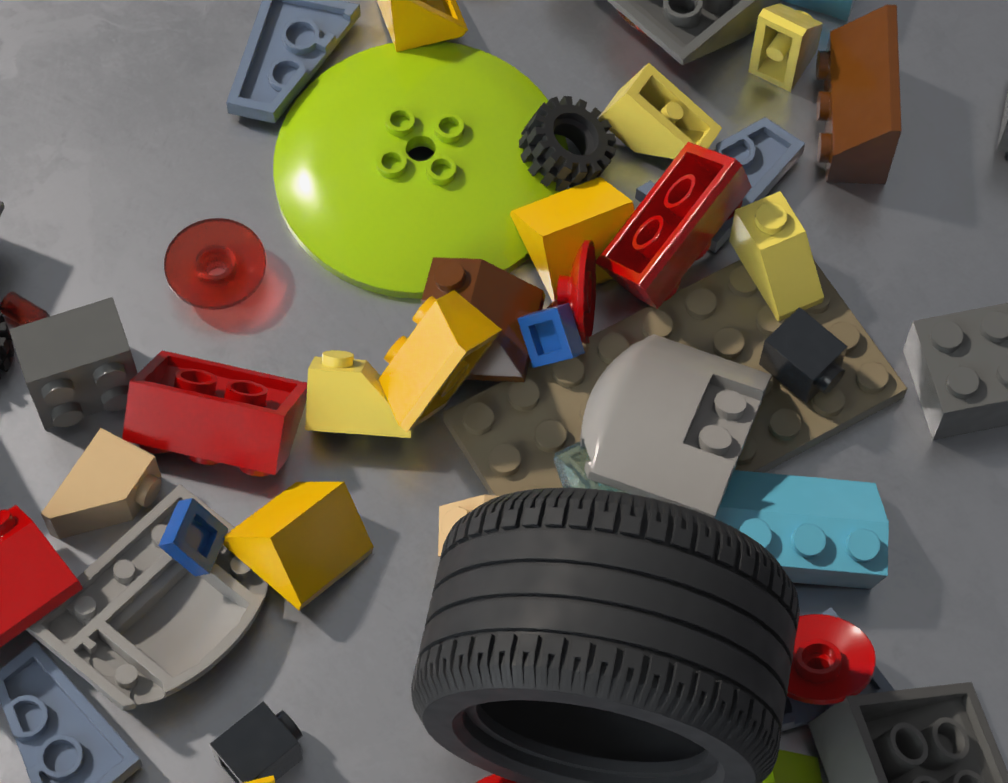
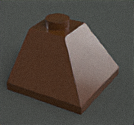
M433 257L421 304L431 296L438 299L455 290L502 329L465 380L525 383L530 357L517 318L542 310L546 297L544 291L483 259Z

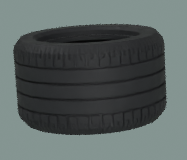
M541 488L501 495L488 500L460 518L453 525L444 541L411 684L413 707L428 734L446 750L476 767L517 783H762L771 774L779 753L785 703L800 615L798 594L793 582L780 563L766 548L736 528L697 511L649 497L586 488Z

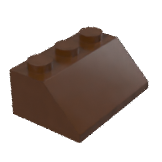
M888 4L830 31L826 51L818 50L816 79L824 80V91H819L817 121H825V133L819 134L817 159L819 163H826V182L886 184L902 131L897 5Z

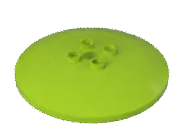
M442 41L396 52L394 44L388 43L356 53L338 62L309 84L287 113L280 128L274 152L273 177L282 216L299 245L319 265L341 280L377 294L398 298L422 299L433 257L483 259L511 273L530 257L510 216L511 211L559 193L555 191L556 182L552 181L546 187L540 183L544 178L540 172L534 177L531 175L528 169L533 163L532 161L523 163L520 155L525 149L519 148V140L523 136L521 133L539 107L544 102H548V99L527 76L514 66L487 52L462 44ZM554 134L559 144L568 151L566 137ZM424 146L430 148L434 155L428 160L416 161L410 158L408 153L415 147Z

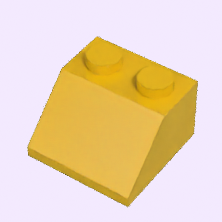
M455 290L438 299L433 296L429 297L412 318L417 324L414 331L408 338L404 335L401 336L384 357V360L389 365L378 380L398 425L406 432L447 405L502 331L501 328Z

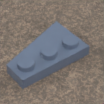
M262 0L226 102L228 114L276 123L361 16L360 4L342 0Z
M764 117L717 143L716 149L713 151L735 158L743 165L752 187L742 199L741 207L764 198L803 154L805 143ZM650 180L636 188L635 199L642 202L656 183ZM734 216L725 221L711 239L709 250L716 253L730 237Z
M33 642L0 669V703L13 737L16 740L31 783H123L143 766L135 752L36 642Z

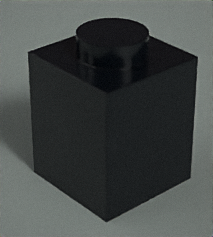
M799 307L764 341L759 365L803 402L807 403L819 391L824 394L829 393L841 380L845 373L842 363L848 346Z
M264 701L210 743L216 762L234 783H244L274 775L275 781H277L303 759L298 742L303 735L297 725L283 710L275 715Z

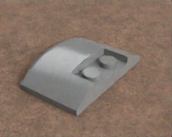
M655 334L631 345L605 369L592 389L586 404L581 426L580 447H586L591 460L586 461L584 467L587 479L629 494L672 503L715 518L772 375Z
M181 484L77 577L84 589L26 629L27 632L122 711L135 709L138 705L159 701L170 696L211 670L242 639L259 614L265 601L268 583L223 544L210 574L201 576L192 575L158 546L178 501L194 498L229 529L228 532L235 528Z

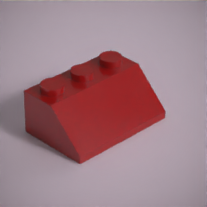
M687 142L595 263L635 298L658 309L664 301L676 293L680 286L681 278L694 261L699 260L706 254L711 246V239L725 221L734 216L736 209L741 208L742 199L752 188L743 165L735 158Z
M162 350L129 381L122 439L127 442L136 443L139 448L150 453H166L171 451L188 455L191 461L198 464L215 465L224 463L240 467L241 472L257 477L270 474L276 475L289 458L307 400V382Z
M17 505L8 510H0L1 648L84 589L37 525Z

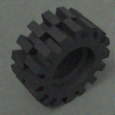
M564 96L560 102L557 97L550 98L547 103L544 102L524 127L521 133L523 136L519 140V148L525 149L520 155L523 163L530 161L533 163L528 171L533 177L540 172L544 176L540 183L546 187L552 181L556 182L555 191L558 192L566 190L568 186L572 188L598 178L612 162L611 159L616 153V148L612 147L616 142L615 134H606L612 127L609 121L604 120L600 122L597 118L602 112L595 107L590 113L585 109L588 102L579 99L573 105L572 96ZM554 134L571 140L579 149L581 155L573 154L564 149Z

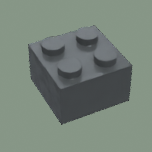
M113 297L9 329L26 385L45 430L55 426L59 428L73 426L79 423L83 417L104 410L119 411L126 408L129 381L137 374V369Z
M1008 303L913 321L903 347V352L932 440L1007 426Z

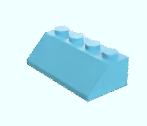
M734 470L715 519L736 528L766 548L780 563L793 583L872 589L888 576L889 521L876 483Z

